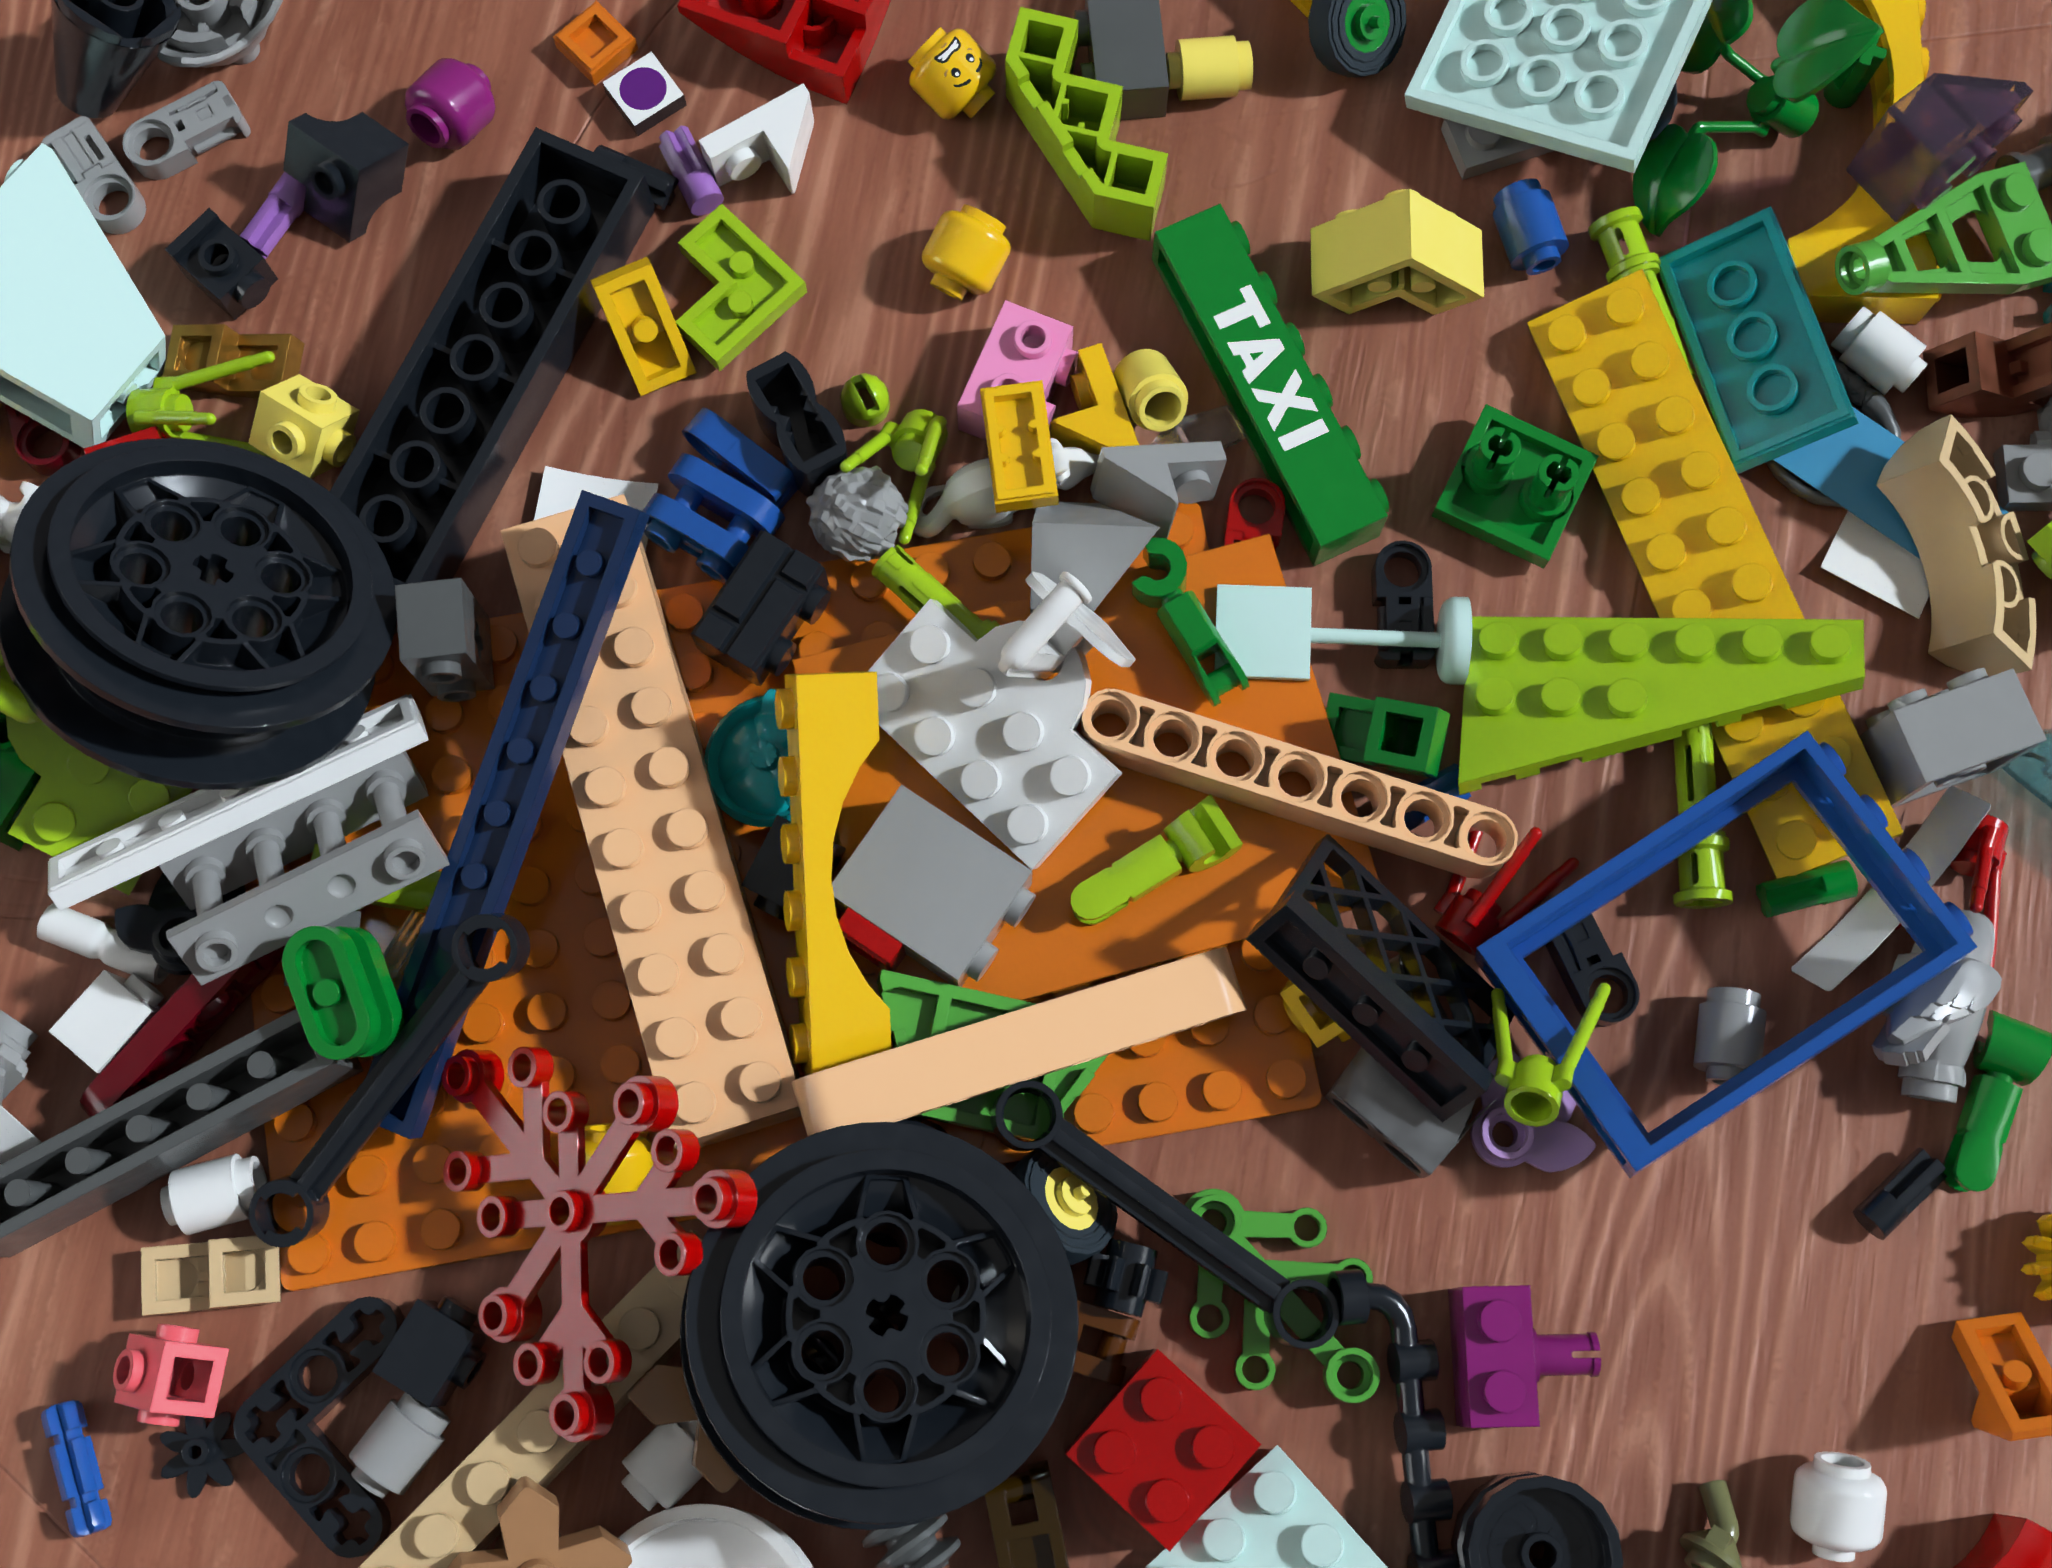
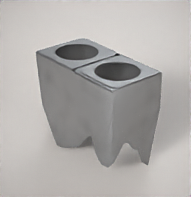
M1362 1047L1324 1097L1370 1137H1374L1380 1145L1420 1178H1425L1433 1173L1475 1121L1496 1101L1494 1100L1470 1124L1472 1108L1476 1099L1442 1123Z

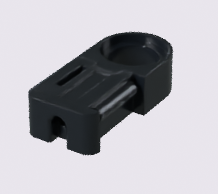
M1410 541L1392 542L1380 551L1371 573L1372 606H1380L1377 607V630L1434 632L1431 560L1427 552L1416 543ZM1393 558L1408 559L1418 570V581L1407 587L1396 586L1387 579L1384 565ZM1378 646V653L1374 662L1381 669H1424L1431 662L1435 654V648Z
M1592 914L1545 944L1577 1011L1582 1017L1590 1002V986L1598 978L1611 979L1620 986L1623 992V1004L1616 1013L1602 1012L1596 1026L1607 1027L1615 1025L1628 1018L1635 1011L1640 997L1638 984L1622 952L1614 956L1612 955Z

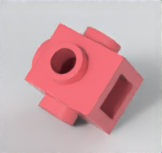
M158 1323L155 1336L129 1333L126 1349L120 1353L114 1367L113 1383L116 1389L114 1403L139 1409L136 1421L147 1424L178 1427L181 1415L214 1418L229 1349L197 1342L200 1329Z

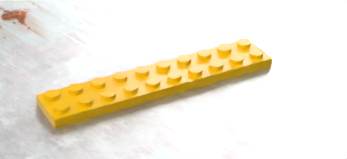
M1643 269L1527 322L1582 448L1599 456L1592 470L1658 617L1805 619ZM1840 695L1785 710L1777 705L1743 714L1741 721L1717 727L1715 722L1712 723L1713 739L1732 780L1804 732L1809 731L1818 744L1826 742L1838 753L1846 767L1844 777L1859 796L1866 794L1878 804L1887 818L1888 827L1885 829L1890 836L1895 838L1903 835V829ZM1792 783L1746 812L1776 879L1795 876L1848 857Z

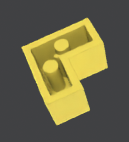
M1401 189L1386 194L1383 200L1360 209L1340 212L1335 216V219L1310 229L1312 296L1347 314L1355 313L1395 297H1400L1433 315L1484 298L1482 230L1456 216L1455 213L1421 196L1414 190Z

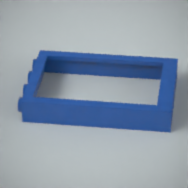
M1809 731L1804 732L1476 948L1474 960L1493 987L1503 990L1507 1007L1541 1055L1551 1058L1557 1065L1560 1064L1576 1031L1524 958L1792 783L1923 951L1649 1133L1589 1049L1585 1047L1575 1068L1572 1086L1567 1091L1629 1179L1964 959L1978 947L1970 937L1973 935V928L1964 913L1951 902L1944 904L1927 883L1930 880V874L1923 861L1911 849L1905 847L1901 850L1885 828L1888 827V821L1878 804L1866 794L1861 796L1857 794L1844 777L1846 767L1838 753L1826 742L1818 744Z

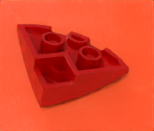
M680 0L677 7L679 13L746 58L798 85L804 83L807 89L847 105L875 44L891 0Z

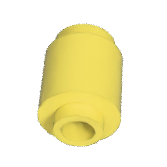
M1234 35L1177 39L1175 52L1165 53L1169 89H1177L1180 101L1236 97L1239 90H1250L1252 88L1253 56L1248 40L1236 41Z
M1140 349L1131 352L1119 362L1113 376L1125 408L1133 421L1141 428L1157 432L1167 431L1177 426L1184 418L1187 410L1188 391L1167 358L1156 350Z

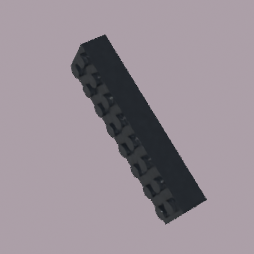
M537 127L534 129L330 490L334 496L341 500L362 521L373 535L386 558L395 585L454 578L601 309L600 302L590 280L626 264L656 209L645 174Z

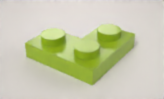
M722 203L678 242L681 254L715 286L675 322L680 334L719 371L727 366L807 293L805 281Z

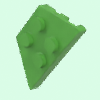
M883 969L878 973L877 978L880 997L890 1008L891 1039L894 1048L1036 1004ZM1108 1055L1027 1081H1037L1052 1089L1060 1100L1064 1117V1112L1074 1099L1081 1095L1095 1076L1096 1070ZM1008 1087L932 1110L916 1117L994 1133L991 1125L992 1106L996 1098ZM1018 1093L1010 1097L1006 1103L1004 1122L1007 1129L1014 1135L1013 1137L1033 1141L1044 1132H1047L1050 1124V1112L1047 1104L1040 1096L1038 1097L1031 1093Z

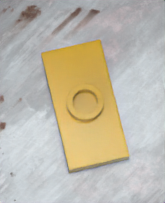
M1043 381L980 388L996 513L1059 505Z

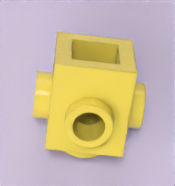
M298 374L260 391L248 443L276 461L312 479L347 462L356 446V437L353 434L360 410L337 397V394L329 387L314 383Z

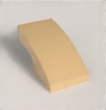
M257 1236L212 1239L202 1243L141 1248L142 1316L144 1317L281 1302L280 1247L270 1246Z

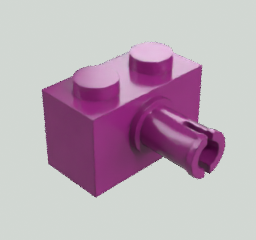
M1530 1285L1472 1286L1448 1289L1456 1426L1467 1428L1540 1427L1537 1390L1540 1376H1599L1601 1358L1572 1357L1573 1351H1601L1599 1339L1595 1332L1583 1334L1536 1333V1330L1533 1328Z

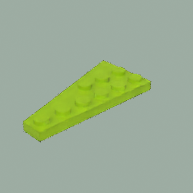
M1472 616L1471 660L1463 694L1458 777L1459 795L1481 790V783L1515 775L1516 780L1540 774V768L1568 760L1578 759L1583 763L1682 737V730L1715 722L1717 727L1739 722L1743 714L1778 705L1785 710L1863 689L1865 678L1864 620Z

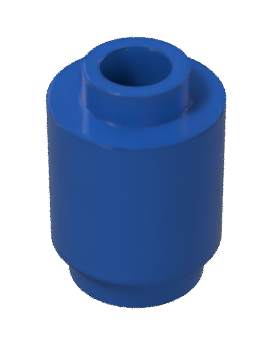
M1537 179L1520 180L1501 189L1493 198L1496 208L1492 216L1511 268L1518 271L1526 270L1528 275H1538L1555 268L1561 262V255L1568 249L1569 242L1550 192L1542 189Z

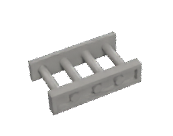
M404 751L159 865L191 911L196 909V917L167 930L166 936L201 986L286 945L288 940L303 928L330 924L450 865L448 857L419 810L417 809L409 814L406 813L405 807L429 796L426 784L407 752ZM380 820L382 827L346 844L345 836ZM314 844H318L320 857L285 873V865L312 853ZM258 879V887L223 903V895Z

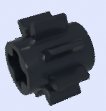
M1111 1238L1106 1255L1096 1253L1089 1259L1083 1284L1097 1287L1093 1305L1142 1318L1146 1301L1161 1304L1169 1272L1154 1268L1158 1251Z

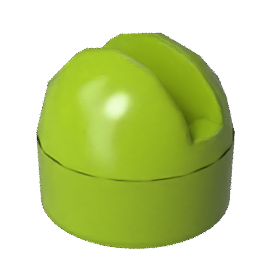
M867 373L853 376L845 383L841 391L842 411L847 420L859 427H872L882 422L888 415L890 409L889 392L886 385L877 376ZM867 388L876 406L866 410L857 390Z

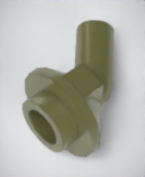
M1725 1480L1703 1483L1699 1486L1711 1529L1682 1534L1679 1542L1688 1552L1684 1561L1690 1568H1743L1736 1546L1739 1537V1525Z

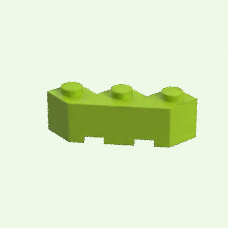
M1020 7L1005 58L1006 98L1092 228L1150 241L1164 191L1168 153L1116 142L1121 120L1123 86L1073 75L1077 60L1079 20Z

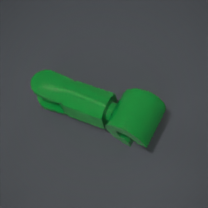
M1153 537L1143 549V559L1149 568L1161 569L1166 571L1168 575L1161 580H1153L1150 577L1141 576L1132 582V595L1141 604L1150 608H1160L1157 611V616L1188 665L1210 704L1215 707L1221 703L1219 697L1238 686L1243 691L1250 687L1248 679L1193 591H1186L1184 593L1187 581V561L1184 552L1171 540ZM1217 652L1224 665L1206 674L1199 662Z
M1989 1010L1987 1019L1988 1034L1986 1043L1976 1041L1973 1051L1974 1067L1987 1073L1986 1075H1974L1956 1126L1957 1133L1952 1139L1943 1162L1946 1168L1943 1172L1948 1176L1944 1180L1948 1187L1960 1192H1979L1992 1186L2000 1164L2003 1144L2007 1141L2023 1089L2014 1085L2013 1082L2021 1086L2032 1083L2045 1069L2052 1055V1033L1993 1010Z

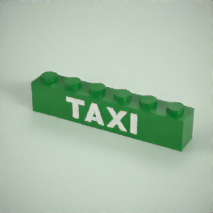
M1220 203L1156 231L1154 234L1152 261L1265 476L1282 491L1285 498V514L1314 567L1378 538L1388 518V498L1376 478L1368 479L1359 462L1361 451L1354 433L1347 425L1340 427L1331 410L1333 399L1326 381L1319 373L1312 375L1303 358L1305 347L1298 329L1292 322L1285 324L1275 306L1278 303L1277 294L1270 277L1265 271L1258 273L1248 256L1250 254V244L1242 225L1238 221L1230 222Z

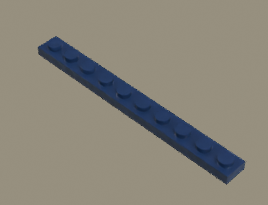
M584 490L580 493L447 857L450 865L442 869L397 992L404 1013V1027L454 963L451 944L457 928L472 916L505 912L650 515L641 510ZM489 928L477 929L472 940L473 956L483 969L497 932ZM468 1011L380 1124V1127L408 1139L422 1138L442 1084V1072L445 1063L453 1054ZM383 1054L373 1057L368 1074L374 1068V1066L377 1064V1062L380 1060Z

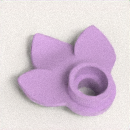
M1512 1050L1513 1061L1520 1062V1057ZM1496 1058L1490 1063L1488 1070L1494 1077L1487 1092L1480 1096L1482 1109L1475 1118L1494 1100L1496 1101L1483 1112L1471 1126L1470 1130L1473 1148L1482 1160L1499 1168H1510L1526 1162L1539 1170L1551 1173L1573 1167L1585 1160L1596 1147L1594 1141L1584 1131L1567 1122L1571 1118L1576 1102L1567 1090L1563 1091L1559 1114L1555 1121L1545 1126H1526L1515 1121L1505 1110L1504 1098L1507 1088L1496 1083L1494 1079L1498 1059ZM1503 1123L1511 1128L1513 1142L1509 1147H1501L1493 1140L1492 1130L1495 1124Z

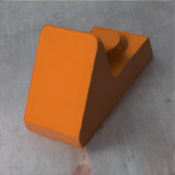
M2022 1312L1956 1321L1951 1338L1979 1391L1971 1418L1974 1428L2008 1441L2052 1436V1368Z

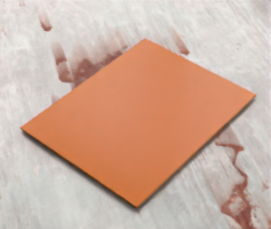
M1270 534L1185 556L1187 561V581L1184 593L1186 591H1193L1215 627L1217 584L1286 587ZM1145 566L1125 572L1094 611L1109 625L1136 660L1130 667H1121L1093 646L1085 655L1092 680L1090 696L1097 691L1108 688L1119 689L1341 760L1311 663L1309 681L1248 679L1250 687L1242 691L1237 686L1219 697L1221 700L1220 704L1215 707L1210 704L1157 616V611L1160 608H1150L1141 604L1132 595L1133 581L1141 576H1147L1153 580H1161L1168 575L1166 571L1161 569L1155 570ZM1030 597L972 613L976 614L982 621L986 619L995 620L1000 625L1018 620L1025 621L1031 614ZM902 631L792 659L795 673L868 671ZM1215 653L1199 662L1206 674L1214 671ZM1054 673L1053 675L1043 680L1053 679L1059 673ZM1102 714L1092 722L1095 730L1107 737L1118 736L1127 729L1124 720L1116 714ZM1081 721L1076 728V730L1079 733L1081 729ZM879 726V741L860 766L844 799L837 824L840 844L846 848L843 854L845 863L902 784L1029 868ZM1164 733L1154 740L1155 747L1166 756L1176 757L1188 751L1186 741L1176 733ZM1227 752L1216 758L1217 766L1228 776L1239 777L1250 771L1248 762L1238 753ZM1115 765L1122 772L1121 776L1037 869L1032 870V885L1028 890L1034 893L1036 897L1019 924L1014 928L1005 923L991 943L999 948V951L988 970L978 982L968 977L962 987L1024 1001L1246 940L1253 927L1270 913L1315 844L1326 834L1334 838L1378 881L1379 878L1368 845L1212 796L1243 843L1242 847L1235 854L1221 863L1199 872L1188 871L1182 861L1179 863L1182 867V873L1137 901H1130L1126 907L1105 921L1096 925L1081 923L1074 916L1071 906V894L1074 888L1103 869L1112 867V863L1160 834L1165 841L1169 840L1163 830L1188 809L1191 810L1209 795ZM1286 772L1278 777L1280 787L1291 796L1302 797L1311 792L1309 781L1298 772ZM1352 792L1342 794L1341 801L1343 807L1348 813L1359 817ZM1324 862L1331 887L1345 889L1341 877ZM1309 902L1315 909L1318 910L1316 902ZM1337 905L1340 914L1352 911L1351 907ZM908 955L904 957L895 970L897 973L950 984ZM872 963L877 980L878 973L882 969Z

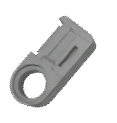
M213 81L135 121L126 130L122 145L126 156L141 175L153 180H163L197 164L195 155H199L236 136L237 133L242 131L247 138L251 133V129L222 81ZM154 137L169 139V148L162 157L156 160L140 158V150L149 139Z
M80 116L43 139L42 143L55 152L101 230L110 234H124L139 226L146 213L145 200L101 133L88 117ZM114 191L128 193V203L121 212L114 215L100 213V203L107 194Z

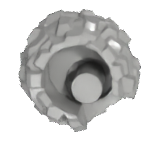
M864 466L855 467L847 473L840 471L835 475L827 476L822 485L817 486L812 496H808L806 501L811 512L809 526L812 528L816 541L822 545L824 550L829 551L830 554L840 556L846 562H868L871 559H880L888 549L894 548V542L898 534L897 529L905 526L907 520L906 513L909 511L908 504L904 502L902 494L898 492L896 486L891 482L890 476L884 474L878 466L871 468Z

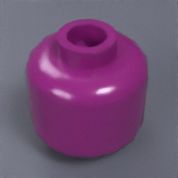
M452 58L437 60L407 88L405 93L406 120L410 129L422 142L433 148L442 147L453 150L463 148L492 121L496 107L491 92V84L485 73L473 64H465Z

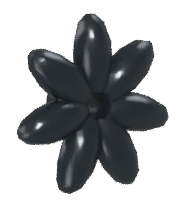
M225 1411L220 1413L211 1421L208 1427L204 1417L186 1416L187 1434L178 1431L162 1433L160 1435L161 1442L168 1449L180 1454L169 1460L162 1468L161 1477L169 1479L178 1477L188 1471L186 1484L187 1493L191 1498H196L201 1494L208 1475L223 1486H231L234 1477L223 1459L236 1457L244 1453L236 1439H223L232 1421L231 1412ZM198 1447L202 1450L200 1457L197 1454Z

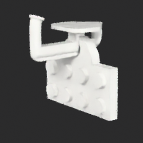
M1032 571L1025 580L1043 601L1025 621L1018 620L996 626L979 640L940 602L929 599L868 670L869 672H877L879 726L1031 870L1037 869L1122 774L1114 764L1076 730L1081 721L1082 713L1086 708L1092 686L1085 655L1094 646L1104 656L1121 667H1130L1136 660L1109 625L1084 605L1092 601L1090 592L1076 577L1066 571L1059 575L1060 582L1058 584L1045 575ZM1054 673H1059L1053 679L1043 680L1053 675Z

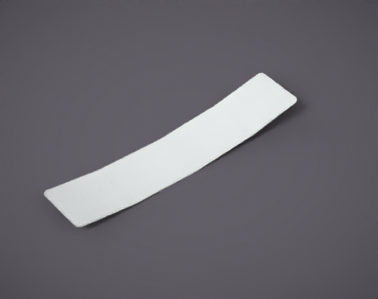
M1950 786L1920 829L1906 845L1907 848L1919 856L1928 869L1930 880L1927 883L1931 887L1956 858L1991 808L1990 803L1954 786ZM1872 887L1820 942L1792 966L1791 970L1825 991H1832L1879 947L1900 922Z

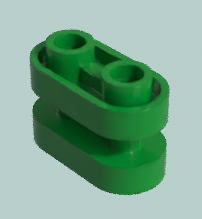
M310 926L297 931L288 940L282 955V967L306 1038L313 1050L319 1055L332 1060L384 1054L403 1030L405 1021L389 970L375 937L359 927Z

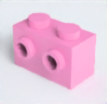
M1005 300L957 405L958 429L986 440L980 388L1040 380L1043 381L1048 425L1050 428L1056 410V405L1050 403L1058 384L1064 387L1068 386L1070 375L1074 374L1077 366L1078 352L1072 350L1073 326Z

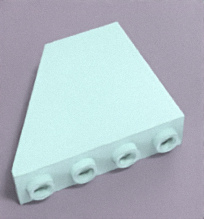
M41 143L26 160L19 159L10 167L5 176L4 183L0 187V401L79 446L87 448L105 442L126 418V403L128 396L133 390L151 388L155 377H160L163 374L166 362V339L164 332L55 152L50 147Z

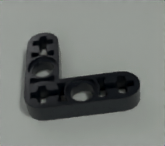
M379 1297L358 1298L348 1304L243 1402L236 1412L233 1422L234 1437L242 1450L327 1548L337 1556L345 1558L360 1557L374 1552L389 1536L391 1515L385 1502L380 1497L366 1490L352 1477L351 1473L355 1468L318 1427L317 1423L373 1371L405 1320L404 1315L396 1304L388 1299ZM363 1313L373 1316L383 1313L385 1320L380 1324L379 1329L384 1338L381 1342L376 1340L360 1342L350 1352L351 1355L360 1359V1363L354 1367L349 1355L341 1348L333 1345L332 1340L337 1336L340 1343H351L364 1329L362 1322L359 1320ZM326 1356L334 1362L337 1368L336 1384L328 1393L321 1396L314 1395L308 1391L304 1384V1370L307 1364L315 1357ZM286 1385L292 1398L301 1405L308 1407L309 1411L303 1415L301 1408H290L276 1423L277 1430L281 1433L278 1439L274 1436L258 1438L255 1432L260 1428L262 1422L257 1413L260 1410L263 1412H274L284 1406L291 1399L290 1396L281 1392V1388ZM309 1454L322 1457L327 1462L330 1471L327 1485L316 1495L307 1494L302 1491L295 1477L297 1465ZM345 1484L351 1491L338 1500L351 1513L367 1510L371 1516L364 1525L366 1532L370 1535L367 1540L362 1537L347 1540L342 1532L347 1529L349 1522L337 1507L327 1509L324 1515L319 1510V1506L335 1498Z

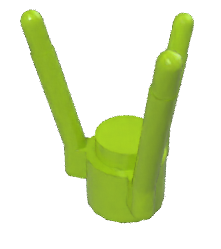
M264 351L179 376L155 377L153 388L135 389L128 396L126 417L131 432L134 433L156 425L167 438L217 442L243 448L271 458L248 442L189 432L192 426L215 424L216 416L213 413L195 412L190 398L186 394H180V390L269 364L275 360L274 353Z
M915 409L907 413L900 424L891 421L886 422L878 435L854 451L840 464L842 472H850L887 445L890 446L893 459L898 466L904 470L915 472L916 477L908 501L909 511L906 513V524L901 528L898 537L899 542L904 545L908 544L911 540L929 479L936 468L935 461L946 444L948 437L947 420L945 417L938 416L934 412L925 409Z
M1601 983L1598 986L1561 1063L1558 1065L1551 1058L1539 1054L1528 1055L1518 1063L1513 1061L1505 994L1500 988L1492 990V1014L1498 1059L1494 1079L1496 1083L1507 1088L1504 1108L1515 1121L1534 1127L1545 1126L1555 1121L1559 1114L1563 1091L1570 1089L1572 1086L1575 1068L1611 992L1609 984Z

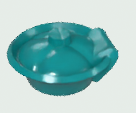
M769 689L764 696L747 700L729 711L713 730L704 755L717 805L733 819L757 827H771L777 815L791 821L790 797H781L778 785V760L781 756H788L787 729H778L776 723L775 689Z

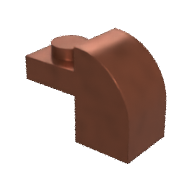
M2052 322L2008 340L1973 331L1922 352L1923 360L1928 363L1924 371L1929 410L1947 415L1952 414L1954 417L1959 418L2006 417L2043 408V397L2052 394Z

